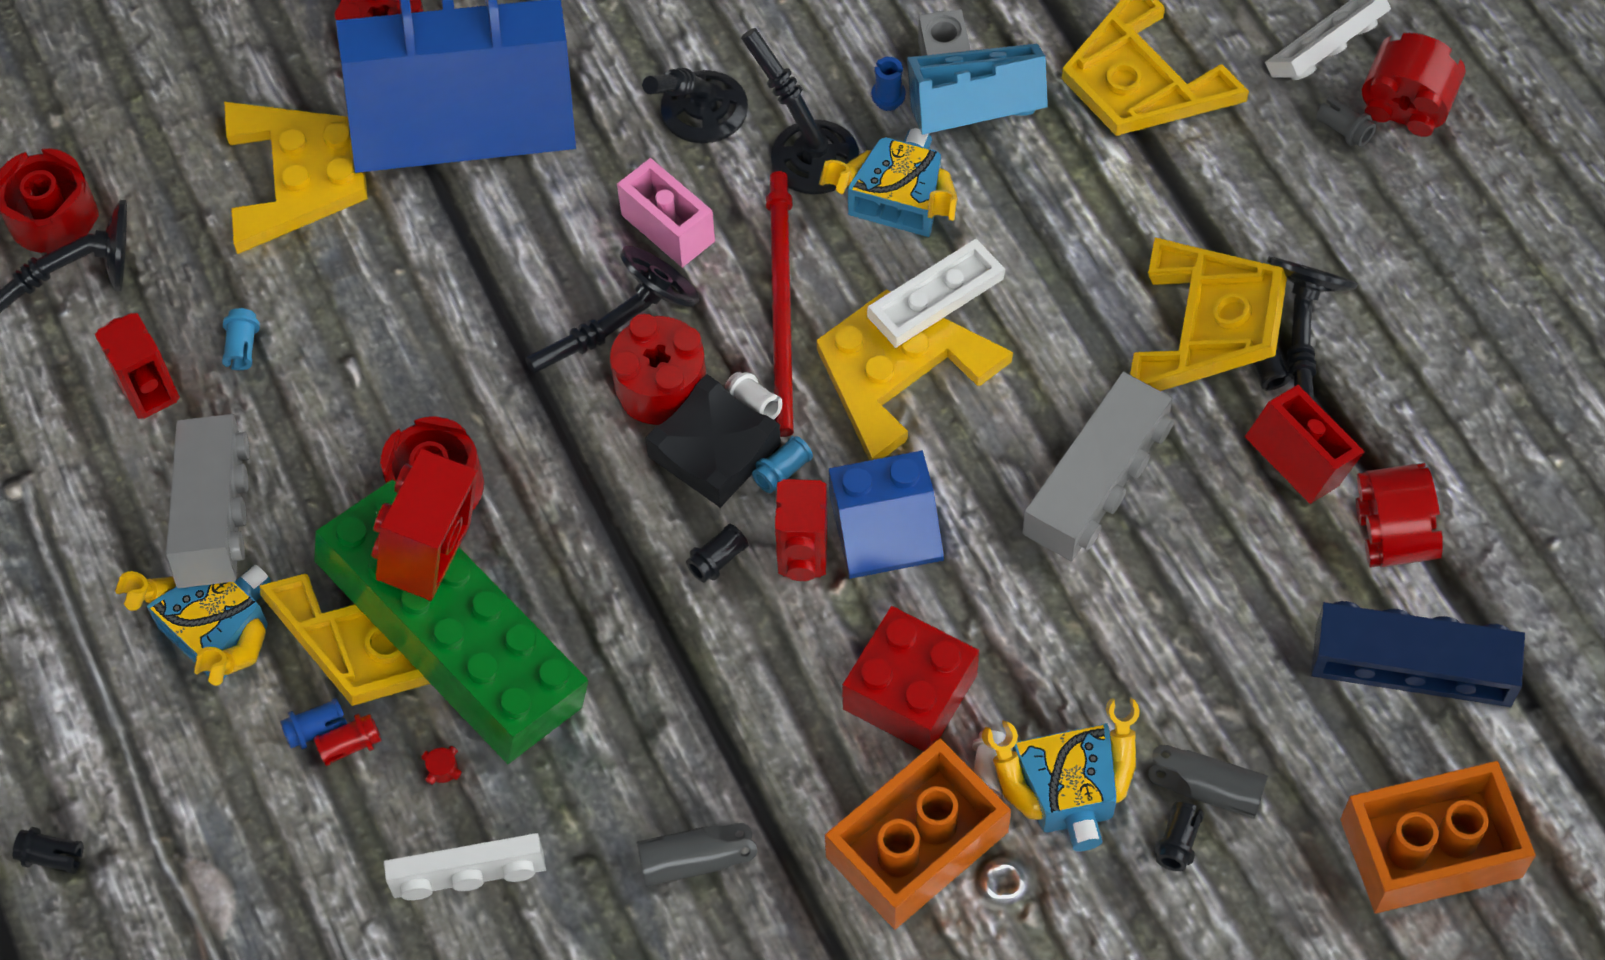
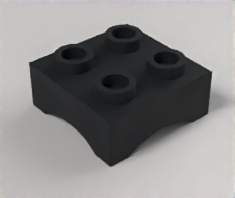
M708 374L696 384L680 408L645 437L649 458L719 508L752 475V472L756 469V462L761 458L767 459L781 444L779 423L769 416L758 413L744 405Z

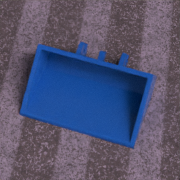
M399 0L401 14L336 20L355 173L576 149L567 39L561 0H537L497 4V0H485V6L456 9L454 8L453 0H441L443 10L411 13L410 0Z

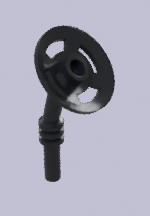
M756 28L750 29L743 34L741 39L768 77V87L774 88L773 94L779 96L778 101L780 104L787 105L796 122L781 132L773 144L771 151L773 171L785 172L788 176V187L800 193L825 194L835 191V185H819L824 163L828 160H835L837 156L847 159L845 162L847 164L859 156L856 140L844 127L831 121L813 118L800 94L803 88L799 84L796 85L797 79L794 76L790 77L792 74L790 69L782 67ZM827 130H830L839 135L845 143H840L838 138ZM799 131L802 135L797 138L793 146H784L792 135ZM791 161L797 170L809 174V178L795 174L785 163Z
M688 68L670 69L663 75L647 76L642 83L643 90L647 94L664 93L661 99L662 119L666 127L674 135L685 141L703 144L726 139L742 126L747 116L748 100L743 87L729 75L718 71L700 70L692 72ZM706 78L718 80L731 89L722 90L718 85L705 80ZM674 96H678V100L672 101ZM717 101L723 102L719 109H717ZM730 103L735 104L736 107L732 115L723 123L718 124L717 121L728 112ZM685 111L692 118L703 120L702 128L689 126L680 121L676 116Z
M120 200L108 222L106 231L96 230L95 234H87L38 259L32 257L28 260V264H23L20 270L12 273L14 279L0 289V313L24 293L32 294L35 291V287L39 288L43 285V281H48L51 278V272L92 252L94 257L104 258L107 273L115 291H121L125 264L127 201Z
M625 246L620 252V257L629 273L638 282L635 287L637 293L598 321L590 319L587 321V325L582 323L578 326V329L572 328L569 331V336L525 357L526 364L534 374L576 352L584 354L588 349L596 348L597 344H604L607 336L650 307L651 304H658L663 299L676 305L694 307L700 300L699 294L683 275L663 260L640 248ZM670 285H672L680 294L674 293Z
M1268 256L1267 263L1282 267L1287 279L1294 283L1291 293L1296 295L1293 307L1292 344L1287 350L1288 373L1290 378L1294 379V386L1299 385L1314 400L1312 378L1316 375L1317 371L1315 349L1310 345L1313 300H1318L1321 292H1341L1357 289L1358 283L1325 271Z

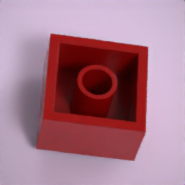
M424 449L420 450L412 466L405 464L402 467L394 488V492L398 494L392 505L388 503L382 505L374 524L373 530L379 533L371 555L372 558L377 559L376 580L429 601L433 600L471 524L478 470Z
M891 606L842 684L843 710L925 751L941 737L977 677L979 649Z

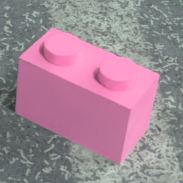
M651 157L617 183L621 215L680 267L683 268L715 242L713 211Z

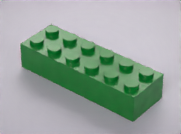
M392 479L316 530L314 562L508 765L582 709L589 680L460 547L432 601L376 580L377 559L372 558L371 555L379 533L373 529L382 505L384 503L392 505L398 494L394 492L396 482Z

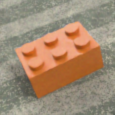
M940 738L825 834L826 858L886 922L896 930L1008 833L1011 809Z
M1498 761L1351 795L1340 818L1374 914L1523 878L1536 856Z

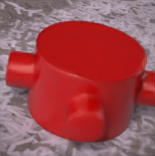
M449 746L448 749L440 747L423 753L422 760L425 761L428 776L425 778L427 783L433 785L435 782L446 783L453 778L455 780L460 778L462 772L458 770L455 759L458 750L455 747Z

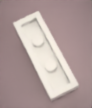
M1348 1L1267 60L1265 64L1271 77H1291L1292 80H1300L1309 76L1316 70L1315 65L1322 59L1334 56L1346 49V42L1352 37L1375 28L1378 24L1377 19L1391 10L1388 1Z
M974 239L869 305L867 317L890 343L897 348L1002 281L1005 268L977 239Z
M538 833L384 861L386 882L393 897H402L405 900L424 899L429 897L432 891L453 888L457 891L474 890L481 887L486 881L503 878L510 882L524 881L533 877L536 872L546 871L544 852Z

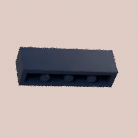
M1348 601L1323 602L1316 623L1311 677L1512 707L1522 688L1525 632L1512 631L1500 624L1479 626L1460 623L1457 619L1447 616L1435 618L1413 616L1400 609L1380 611L1360 608L1357 604Z

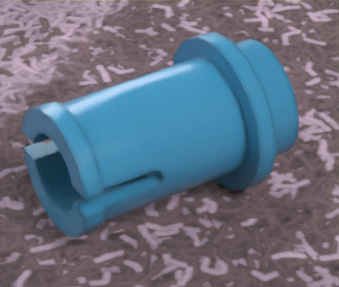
M244 308L232 309L229 311L228 316L223 319L226 340L222 364L225 367H229L231 359H233L231 369L247 370L252 367L254 334L259 331L260 323L253 311Z
M791 436L768 459L761 458L756 462V469L752 472V476L757 485L765 492L772 493L774 490L777 491V482L782 481V479H788L805 463L811 461L813 458L812 451L803 439L798 436Z

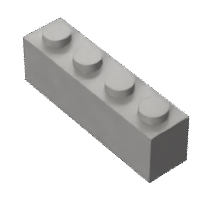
M1122 372L1025 510L1022 534L1071 562L1082 547L1089 550L1101 531L1102 525L1099 522L1106 512L1114 514L1120 506L1126 493V489L1123 488L1131 476L1137 479L1144 471L1150 458L1148 450L1154 442L1162 444L1168 436L1174 423V419L1169 417L1173 398Z
M234 414L177 420L166 556L177 589L235 582L237 561L245 559L244 540L239 527L246 526L247 523L246 507L241 493L248 492V476L246 467L242 463L243 460L250 459V446L247 433L238 431Z

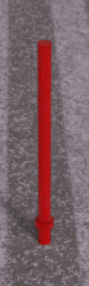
M775 171L770 174V193L766 196V208L770 211L774 394L781 397L783 402L782 410L775 418V421L780 424V437H787L794 433L788 211L793 207V198L788 193L787 174L782 171Z

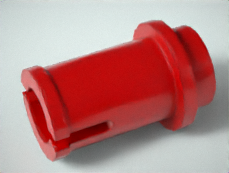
M358 713L354 715V721L314 737L318 752L326 766L332 765L331 763L365 748L372 751L375 749L374 744L382 741L380 732L371 714L361 717Z

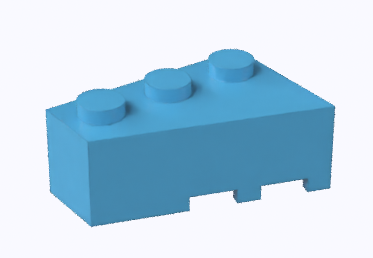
M1038 44L907 57L910 108L922 135L1010 115H1030L1035 113L1037 109L1048 107L1046 56Z

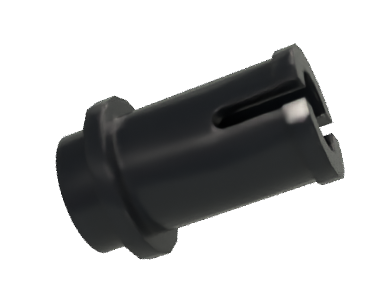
M1278 348L1274 357L1253 363L1263 390H1275L1290 381V375L1285 368Z
M728 524L724 527V530L713 537L702 548L694 547L690 550V558L686 560V565L699 581L705 583L709 579L716 580L720 576L719 570L737 554L748 548V541L736 526Z
M1176 802L1172 805L1171 815L1163 839L1158 840L1154 847V851L1157 854L1156 861L1162 867L1179 872L1184 871L1187 865L1193 863L1195 853L1192 847L1204 817L1201 809L1196 810L1197 806L1187 802Z
M31 827L29 831L22 829L17 834L13 845L12 857L14 860L20 861L22 867L29 868L32 864L75 874L80 866V862L74 861L72 857L62 856L61 854L82 858L84 844L82 841H71L41 834L40 828Z

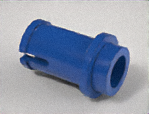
M883 57L876 62L874 68L875 84L872 87L871 98L880 109L893 111L902 105L906 97V90L902 84L903 65L894 57Z
M334 698L327 703L296 715L293 711L288 712L289 718L281 720L280 724L290 749L300 746L303 750L307 748L306 743L314 740L315 736L323 735L347 724V721L343 718L344 713L338 699Z

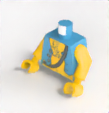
M913 128L908 130L904 142L887 137L879 139L873 150H866L847 164L838 160H828L824 163L819 185H835L836 192L844 194L845 189L849 187L848 215L926 237H929L931 234L934 215L948 216L949 221L955 220L958 197L951 175L948 171L941 168V154L938 151L929 149L932 137L929 133L922 135L920 129Z
M256 564L235 582L178 589L173 576L147 579L138 572L128 571L119 577L115 592L119 595L127 593L124 601L125 607L130 611H135L142 606L143 601L150 603L146 607L158 629L195 663V674L204 672L209 676L208 681L210 684L218 686L227 675L252 666L257 662L268 623L261 607L256 601L261 598L260 585L271 583L272 581Z
M1130 697L1131 712L1125 718H1117L1115 716L1114 698L1107 702V715L1115 723V729L1112 731L1109 730L1108 723L1017 742L1018 734L1014 725L1002 720L1006 736L1003 742L996 744L993 740L991 729L985 727L981 733L982 740L986 746L996 751L997 755L993 758L1003 796L1025 817L1037 820L1044 832L1049 833L1068 829L1073 850L1087 851L1100 846L1103 841L1097 822L1113 818L1115 805L1126 798L1136 769L1135 731L1130 729V725L1135 723L1139 717L1140 710L1137 702Z

